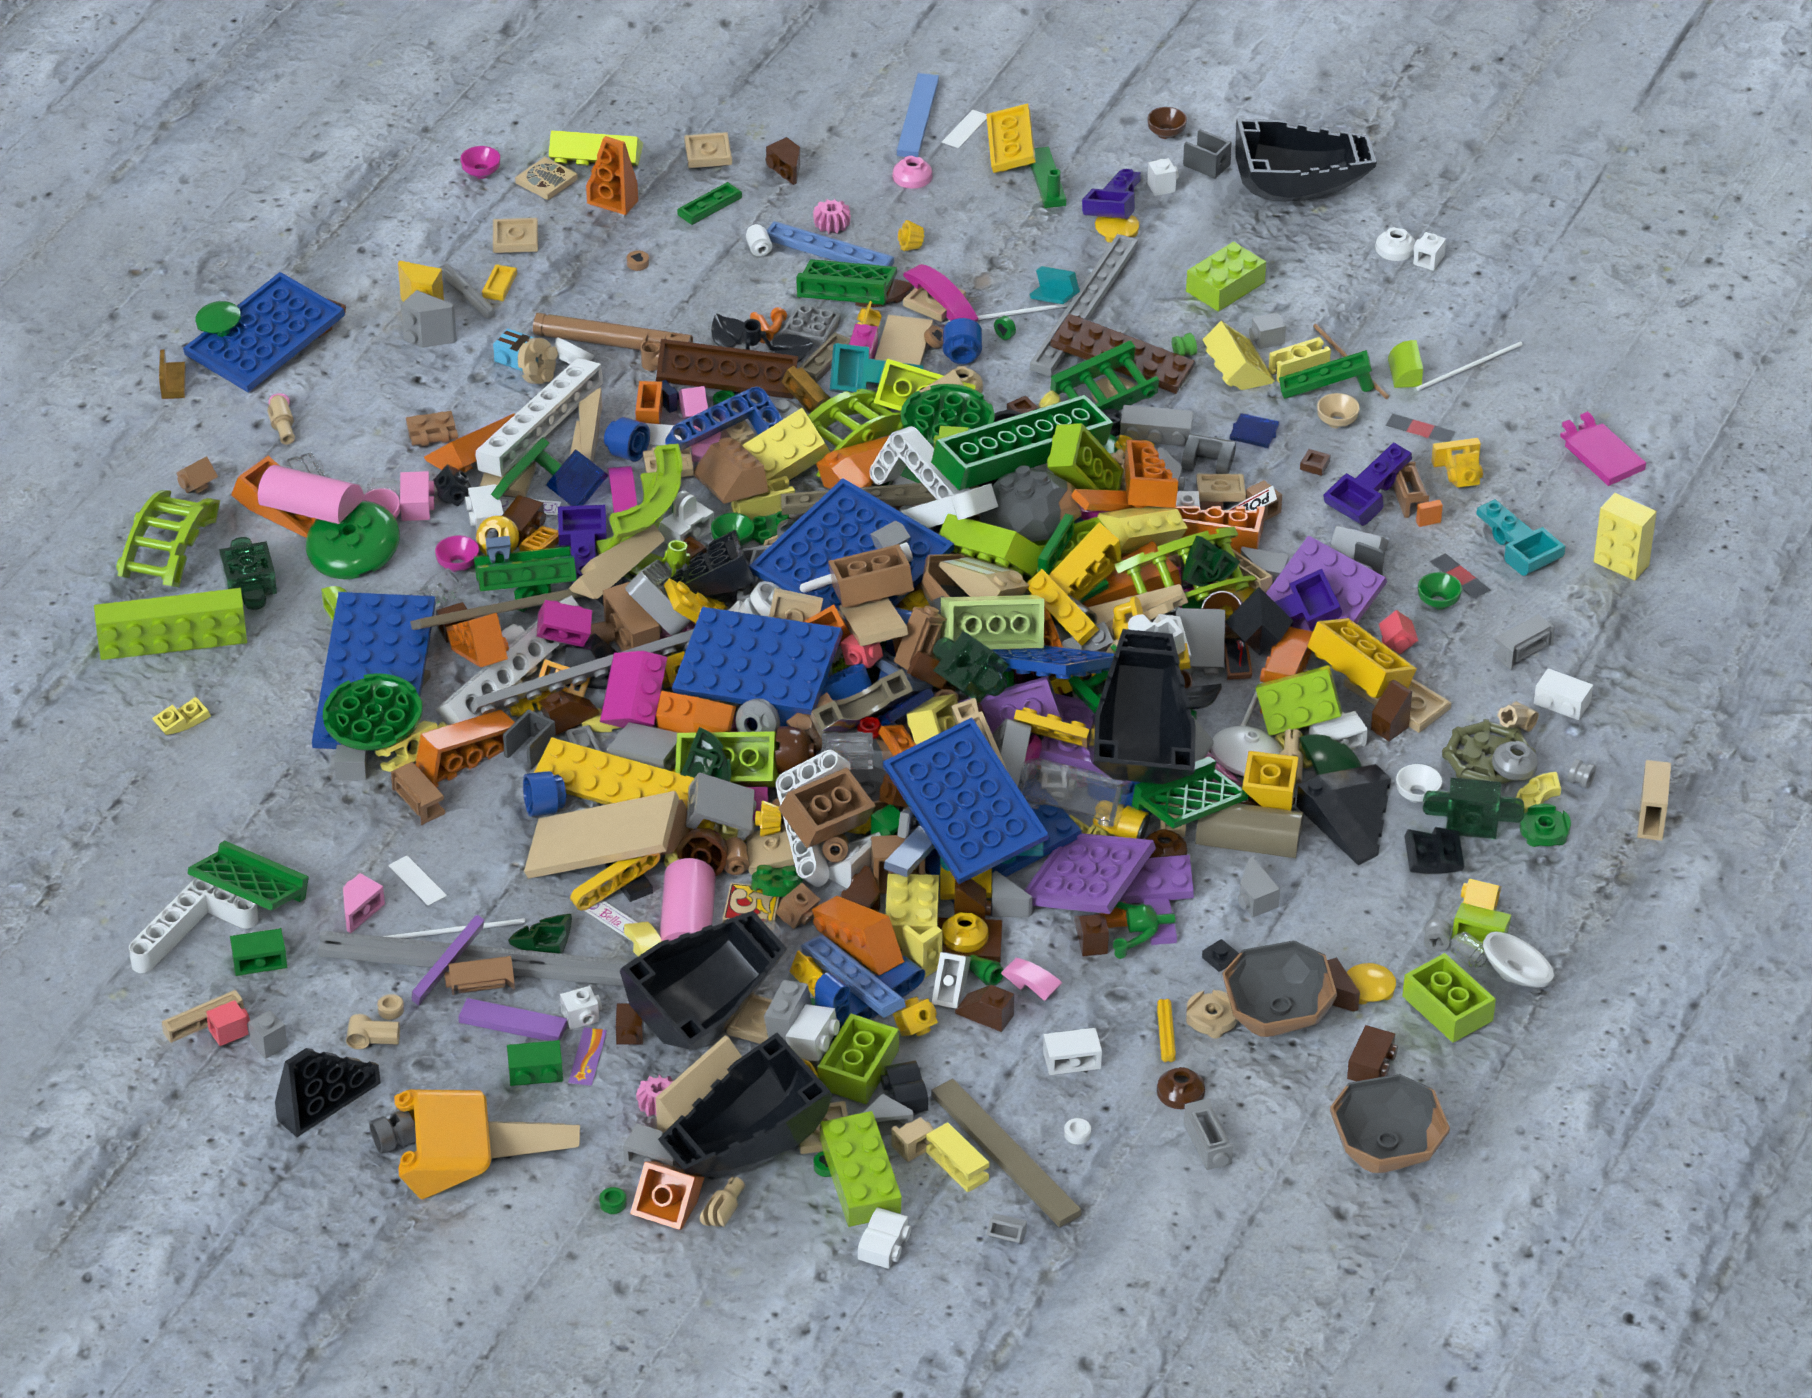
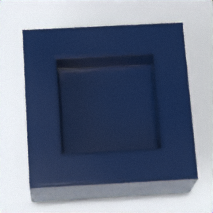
M666 380L661 381L663 387V407L669 413L677 411L678 392L675 387H672Z

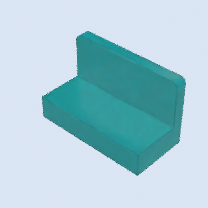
M1041 266L1036 270L1040 286L1029 295L1031 299L1064 304L1080 292L1076 274L1073 271Z

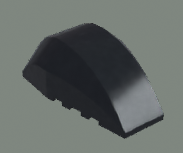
M1236 120L1235 157L1242 184L1252 194L1265 200L1288 202L1325 197L1343 190L1362 179L1377 164L1369 135L1341 131L1340 134L1331 133L1329 128L1320 127L1319 131L1308 129L1306 124L1298 123V127L1287 125V121Z
M1122 629L1089 731V750L1092 764L1114 780L1166 784L1193 775L1195 772L1196 725L1191 715V705L1189 697L1186 695L1185 681L1183 675H1181L1180 661L1173 634Z
M750 911L724 920L721 924L703 927L702 930L690 934L688 932L679 935L677 939L661 941L621 967L620 974L629 1005L662 1043L696 1050L720 1037L767 978L787 948L754 911Z
M778 1032L736 1060L727 1069L729 1073L722 1080L717 1079L710 1086L712 1090L703 1099L698 1098L692 1104L693 1109L686 1116L681 1115L658 1139L663 1148L686 1174L714 1177L748 1171L798 1146L816 1130L826 1116L832 1099L830 1090Z

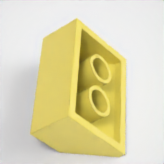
M1220 321L1202 339L1207 346L1206 352L1215 360V367L1223 373L1222 379L1230 387L1234 385L1240 390L1272 384L1275 381L1251 340L1223 321Z
M1146 506L1144 508L1135 507L1103 512L1097 515L1105 528L1120 540L1121 554L1131 553L1151 541L1160 546L1181 539L1188 529L1178 509Z

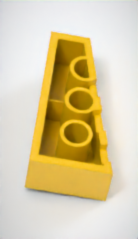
M1099 522L1049 576L1067 595H1071L1080 601L1116 570L1115 564L1122 561L1120 540Z

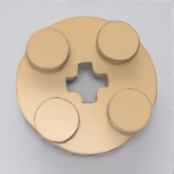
M544 338L528 339L529 341L522 344L518 353V367L522 368L525 374L522 375L523 379L530 384H543L552 381L558 356L556 347L551 346Z
M1213 990L1212 993L1204 994V991L1194 994L1187 1002L1186 1023L1196 1031L1208 1034L1211 1038L1222 1037L1223 1033L1232 1030L1238 1022L1233 1016L1226 992ZM1214 1010L1217 1011V1014H1209V1013H1208V1012H1213Z

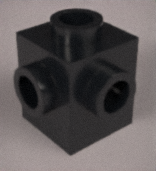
M449 464L432 480L438 491V497L443 502H450L456 506H459L465 497L469 496L468 488H472L467 474Z

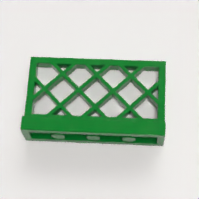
M810 259L803 273H798L796 276L797 297L869 303L872 301V304L885 305L886 293L897 275V267Z
M1209 756L1195 762V772L1193 775L1166 784L1144 782L1136 784L1132 806L1137 810L1148 809L1174 829L1248 800V794L1240 786L1215 769L1216 760ZM1206 789L1220 791V793L1208 792ZM1223 792L1234 793L1235 795L1223 794ZM1177 795H1182V796H1184V798L1175 797V796H1177ZM1187 796L1202 798V800L1188 799ZM1205 799L1215 800V801H1218V802H1216V803H1214V802H1208V801H1205ZM1168 804L1182 805L1183 808L1168 806ZM1186 806H1188V807H1195V808H1201V809H1198V810L1187 809ZM1169 814L1181 815V816L1178 817V818H1173V817H1172L1171 815H1169Z
M225 840L219 843L218 852L188 867L187 872L190 876L271 911L292 899L298 902L305 900L309 876Z

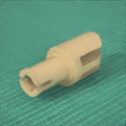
M276 395L270 400L267 409L272 428L278 431L281 443L291 444L295 440V435L291 428L294 418L287 399L281 395Z
M1291 729L1285 730L1284 750L1279 752V754L1299 757L1296 781L1297 784H1301L1304 757L1299 751L1301 732L1293 729L1292 738Z
M731 1177L723 1190H718L713 1194L700 1215V1222L703 1225L725 1227L737 1209L738 1203L736 1199L745 1188L743 1180L735 1177V1179Z

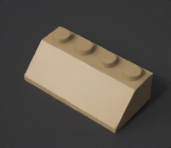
M724 1036L656 1097L657 1130L664 1133L681 1115L686 1116L693 1109L692 1104L698 1098L703 1099L712 1090L710 1086L717 1079L722 1080L729 1073L727 1069L742 1057L729 1037Z

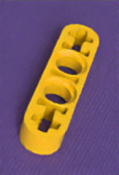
M656 853L617 861L574 889L570 900L578 910L589 909L653 868L659 862L660 854Z

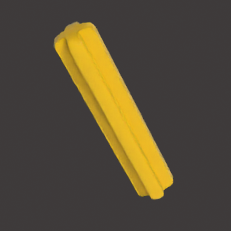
M1168 998L1165 1000L1159 999L1157 1001L1161 1060L1165 1063L1168 1061L1174 1062L1176 1051L1172 1004Z

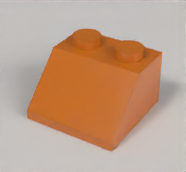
M645 1161L630 1214L682 1230L698 1202L704 1177L686 1174L682 1169L657 1161Z

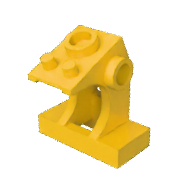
M1478 438L1434 443L1431 458L1433 467L1445 466L1449 482H1452L1457 488L1480 485V478H1483V469L1481 464H1479L1481 443ZM1463 450L1462 454L1452 455V451Z

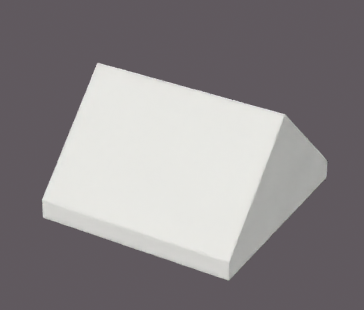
M878 832L850 842L847 856L842 861H830L827 864L829 869L828 879L848 888L853 876L856 873L858 874L864 865L869 866L871 870V837L881 836V834Z

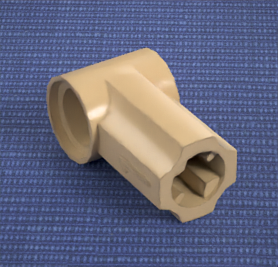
M1515 701L1512 705L1500 708L1497 716L1502 726L1522 728L1529 732L1536 725L1539 713Z
M355 1014L349 1018L346 1043L349 1047L364 1049L369 1043L399 1044L400 1022L372 1021L363 1014Z

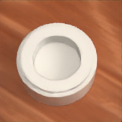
M1081 1118L1071 1119L1065 1124L1064 1137L1072 1144H1084L1091 1137V1125Z

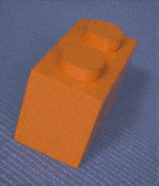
M639 381L635 410L636 421L661 424L663 408L662 382Z

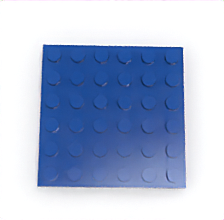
M842 478L751 563L749 567L755 576L766 582L778 585L782 590L823 598L821 611L832 605H835L839 611L841 603L832 584L806 593L800 591V585L830 574L828 563L830 560L878 549L874 546L871 533L894 521L903 524L910 536L907 543L913 556V561H910L909 564L914 588L922 581L927 556L950 554L954 550V543ZM910 592L902 596H889L888 599L895 607Z

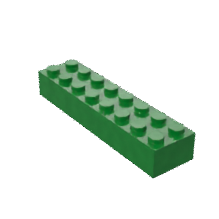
M1082 395L938 439L931 463L960 491L998 479L1007 473L1016 471L1020 466L1033 468L1046 464L1051 453L1052 438L1057 425L1082 423L1103 446L1108 442L1113 422L1088 397Z

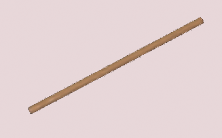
M1317 324L1313 325L1343 357L1348 356ZM1373 380L1374 388L1385 399H1388L1389 395Z

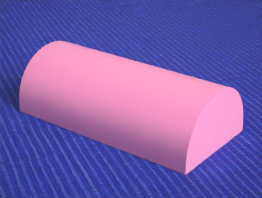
M278 465L270 466L264 472L258 488L259 505L337 524L344 520L364 500L363 490L357 484Z
M684 858L672 862L666 868L660 925L661 941L667 939L671 941L677 939L679 935L688 932L692 934L702 930L703 927L713 925L716 877L714 870L706 862L693 858Z

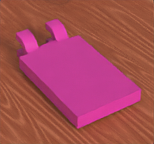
M1588 411L1580 414V418L1584 423L1579 425V431H1577L1575 424L1570 419L1562 422V427L1566 431L1561 432L1560 437L1566 441L1565 447L1608 486L1645 470L1646 462L1603 423L1596 425L1593 416Z

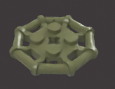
M1483 719V722L1465 727H1455L1452 730V736L1447 746L1442 749V757L1449 762L1456 772L1458 779L1470 780L1487 785L1489 789H1494L1497 785L1514 781L1500 774L1497 775L1492 766V757L1496 748L1503 743L1520 741L1529 747L1530 745L1521 734V729L1517 727L1507 728L1500 724L1489 722V719ZM1490 732L1495 733V734H1499V735H1502V736H1506V737H1505V738H1502V737H1499V736H1495V735L1490 734ZM1459 743L1465 746L1463 750L1456 749ZM1510 750L1517 756L1524 754L1521 750ZM1463 760L1464 763H1465V761H1466L1468 764H1467V765H1462V763H1461L1460 761Z

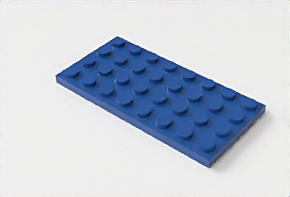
M338 592L312 736V748L336 749L337 745H341L331 737L325 728L323 707L331 692L348 680L351 683L363 679V675L390 674L411 683L416 688L418 695L421 696L432 627L413 630L410 621L434 616L435 596ZM411 742L407 746L408 751L411 748Z

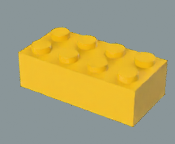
M1349 618L1318 621L1307 645L1309 649L1315 652L1316 657L1327 661L1335 671L1346 675L1351 683L1366 690V694L1372 698L1381 697L1393 679L1409 688L1417 670L1416 667Z

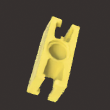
M1320 337L1270 352L1268 370L1272 375L1276 374L1277 371L1276 380L1280 383V377L1330 362L1331 349L1328 346L1322 349L1324 342Z
M787 476L768 480V492L732 501L731 507L734 513L738 512L746 515L751 520L756 516L764 517L782 511L781 494L795 493V489L793 486L789 487Z
M423 721L402 742L385 749L375 750L378 757H388L391 755L390 752L393 751L397 754L396 757L387 763H380L382 770L391 772L410 762H415L420 735L438 729L437 724ZM411 742V748L408 751L407 746Z
M948 1122L926 1134V1139L931 1142L926 1146V1153L967 1193L989 1181V1174L984 1172V1170L989 1168V1161Z

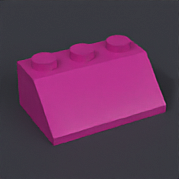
M647 651L614 653L600 722L624 728L628 722L653 727L667 657Z

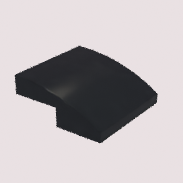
M1435 827L1432 833L1407 830L1404 837L1410 872L1444 874L1463 871L1465 866L1459 831Z

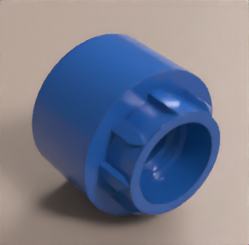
M958 318L948 322L943 329L944 354L957 364H968L974 361L982 352L981 326L974 320L967 318Z
M626 417L612 421L607 426L604 434L605 446L608 447L613 456L633 462L639 461L643 457V451L647 450L650 442V429L648 425Z
M551 771L524 775L523 797L526 811L530 817L556 814L558 809L565 806L566 789L561 776L553 775Z

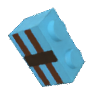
M507 328L493 343L494 361L523 371L522 368L518 367L519 349L523 343H527L528 339L534 337Z

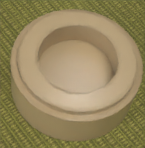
M388 994L378 1000V1014L382 1018L392 1020L399 1018L403 1014L404 1002L400 996Z

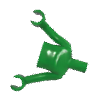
M1119 901L1114 909L1119 908L1126 911L1129 933H1143L1128 942L1123 938H1116L1113 942L1115 956L1118 959L1125 958L1129 949L1153 937L1157 933L1159 925L1175 924V914H1157L1151 905H1131Z

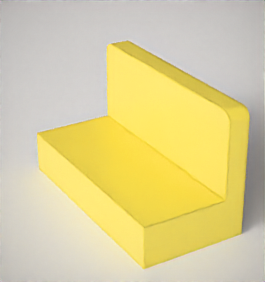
M908 925L902 927V956H906L924 969L926 978L938 969L940 952H942V930L935 925L919 935Z

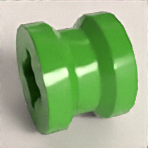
M1187 333L1184 337H1172L1173 353L1182 356L1197 354V343L1192 333Z

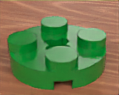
M1535 804L1530 806L1526 813H1522L1519 828L1522 836L1527 839V844L1532 847L1560 846L1567 842V837L1570 834L1571 819L1564 810L1563 814L1557 811L1554 805ZM1546 823L1548 827L1542 826L1541 824Z
M759 865L751 878V888L754 891L759 888L763 890V895L772 897H785L803 883V879L798 876L794 866L772 868L769 865Z

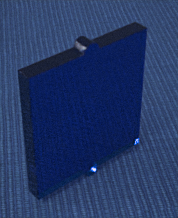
M1240 413L1237 422L1233 423V430L1229 440L1269 448L1273 438H1276V431L1280 422Z

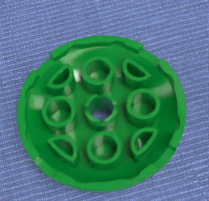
M957 384L932 385L930 390L921 393L916 391L906 399L901 409L903 428L915 427L933 448L934 436L939 435L940 426L968 427V430L994 423L995 416L992 404H989L984 399L983 394L972 388Z
M362 501L339 524L316 519L307 534L306 553L312 566L320 573L336 579L359 578V574L373 570L375 572L392 558L399 545L400 530L395 517L389 510L377 503Z
M382 673L363 675V679L351 683L348 680L334 689L325 701L323 721L327 732L341 745L362 751L381 750L402 742L417 728L423 712L422 700L411 683L398 676Z

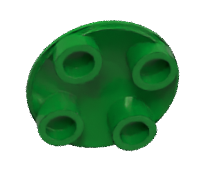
M216 301L209 303L196 314L197 329L217 334L219 337L227 336L230 333V329L236 326L241 319V312L231 302Z
M782 511L774 515L754 517L752 519L754 523L753 539L760 544H764L765 540L777 535V527L781 521L791 518H789V515H782Z

